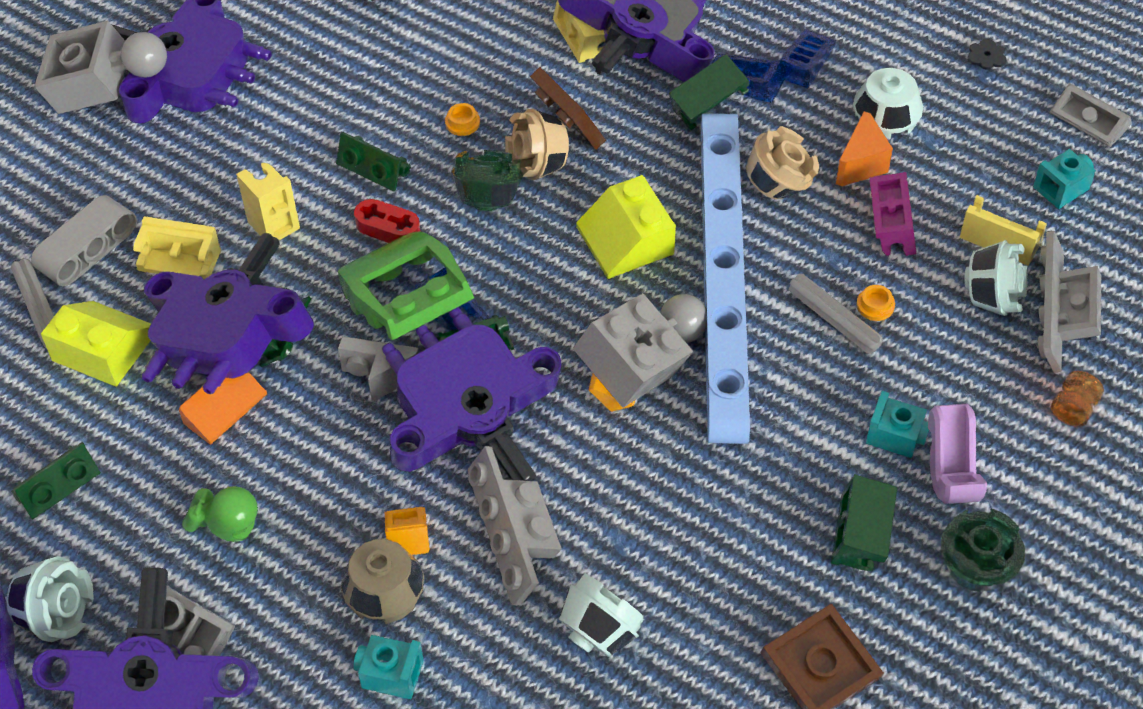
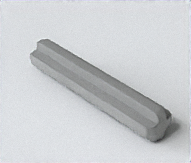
M22 258L20 261L12 263L11 270L39 338L46 348L41 332L54 315L30 260Z
M798 274L791 280L789 291L867 354L874 353L881 346L883 338L878 332L807 276Z

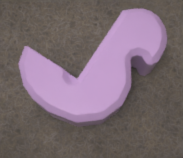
M969 404L934 406L929 411L928 429L932 435L930 473L933 489L938 499L944 504L979 502L985 496L987 482L980 474H976V417L974 410Z

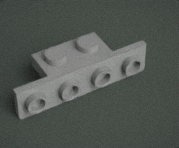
M1055 231L1046 232V246L1041 247V260L1045 268V275L1040 276V289L1044 297V305L1039 306V318L1044 328V333L1038 337V349L1041 358H1047L1053 373L1062 372V341L1101 335V273L1098 266L1064 271V251Z
M485 446L468 468V480L473 488L479 506V513L484 521L491 549L495 554L502 575V582L507 590L512 605H521L539 584L530 558H555L560 552L561 546L538 482L503 480L492 447Z

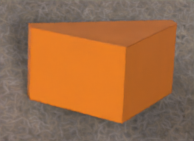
M863 112L839 160L836 178L837 185L845 186L889 172L893 148L871 113Z

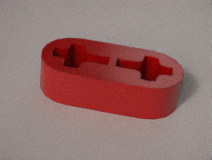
M375 199L364 200L355 207L356 228L366 236L390 243L409 233L421 231L419 217L412 211Z

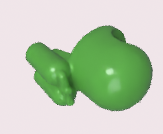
M230 486L220 490L215 496H213L211 490L201 488L196 492L191 501L190 508L182 521V526L188 532L196 531L199 526H208L215 536L231 542L243 541L249 536L254 527L258 504L255 497L242 487Z

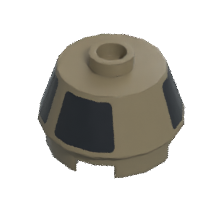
M375 539L362 544L354 551L342 574L341 592L345 603L360 618L363 619L364 616L369 619L384 620L385 624H389L403 619L414 610L415 604L423 591L424 573L420 563L399 543L388 539Z

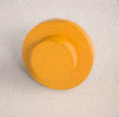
M458 103L449 109L445 117V126L454 135L467 136L479 128L480 116L470 104Z
M870 285L859 294L856 306L858 312L864 318L872 321H882L893 314L895 300L888 288L882 285Z

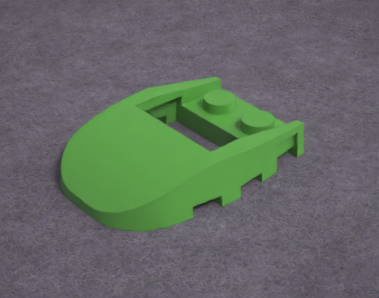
M421 231L404 235L338 269L342 292L345 298L349 300L351 310L356 315H364L368 324L375 329L385 326L388 338L391 340L474 299L469 284L449 248L434 237ZM435 257L447 271L446 275L433 278L426 285L408 294L397 296L391 303L382 306L369 290L370 285L368 281L374 278L377 281L392 280L401 274L403 270L402 264L406 262L412 265H419Z

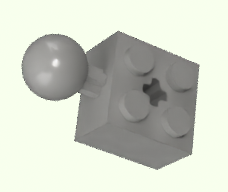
M108 20L50 35L34 87L58 114L117 100L119 86L122 83L126 69L133 75L144 78L158 74L166 64V47L160 38L148 32H138L124 40Z
M642 293L593 321L575 344L573 350L624 408L675 375L694 352L687 343L697 340L707 328V309L697 297L689 294H679L668 299L659 312Z

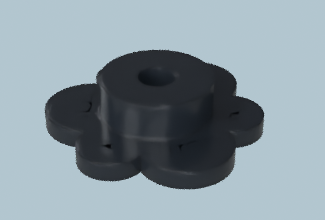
M983 39L979 44L973 43L970 45L968 61L971 64L979 65L985 70H990L993 66L1002 67L1006 64L1005 48L999 45L996 46L993 40Z

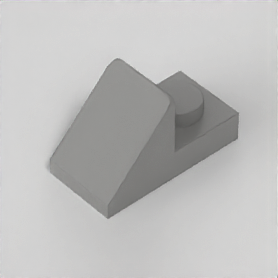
M342 336L338 347L342 371L356 376L369 375L368 383L372 401L378 400L397 389V375L382 352V347L387 343ZM393 344L405 360L418 354V348Z

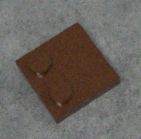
M541 67L530 76L538 87L534 91L536 96L548 108L552 105L557 110L555 113L557 117L569 129L573 126L596 150L606 141L583 108Z
M832 603L765 645L760 652L801 709H835L879 680L884 674Z

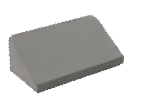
M1071 83L1068 84L1050 110V114L1108 147H1111L1132 124L1129 115Z

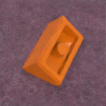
M247 372L236 378H225L221 386L213 394L204 392L202 386L179 407V413L183 424L211 445L263 399L267 392Z

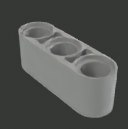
M101 195L42 241L32 253L31 264L59 286H68L133 232L137 222L136 215L110 196Z

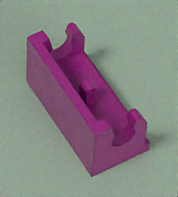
M907 173L869 177L876 239L880 238L882 252L889 256L891 254V245L901 243L906 256L917 254Z

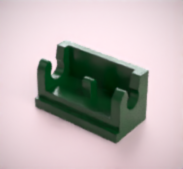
M725 54L669 92L672 109L686 126L692 130L697 127L695 122L703 113H706L737 91L742 95L746 94L749 91L747 89L749 80L728 55Z
M856 474L853 475L841 494L831 564L838 566L842 564L860 570L873 571V561L882 563L886 561L889 553L896 502V486Z

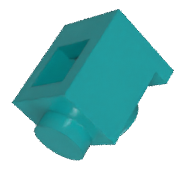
M1068 149L1051 161L1047 162L1044 160L1039 164L1033 188L1056 208L1060 209L1090 190L1096 170L1092 160L1087 155H1077L1071 149Z
M881 391L870 421L866 444L912 458L916 445L925 446L929 434L928 422L925 421L927 409L889 398L888 392Z
M371 635L368 646L360 645L354 659V670L358 671L361 688L411 700L424 663L421 642L412 640L411 643Z

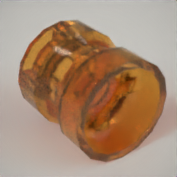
M1072 371L1063 382V391L1057 393L1053 399L1051 410L1061 422L1079 427L1087 424L1093 413V407L1099 403L1103 396L1104 387L1093 375L1083 371Z

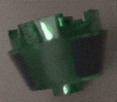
M484 150L483 155L469 157L467 151L458 153L455 157V167L451 170L460 201L482 211H492L511 205L524 175L521 171V159L512 161L511 153L497 150Z
M969 509L954 517L953 521L945 528L941 535V553L951 577L960 586L977 592L994 590L1016 576L1025 562V545L1019 534L1020 528L1008 515L996 509H990L989 513L980 511L968 513Z

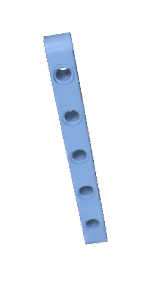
M703 113L701 115L704 305L707 309V328L705 330L708 443L749 444L750 412L738 114Z

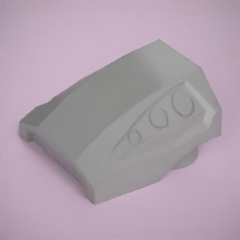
M167 585L164 629L173 630L172 643L184 655L220 656L235 625L191 601ZM140 669L139 674L146 679L153 678L154 669Z

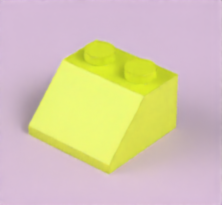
M643 175L610 186L576 222V228L607 279L674 255L676 225Z
M95 301L63 305L41 332V336L52 361L117 387L151 341L148 337V329L151 323Z

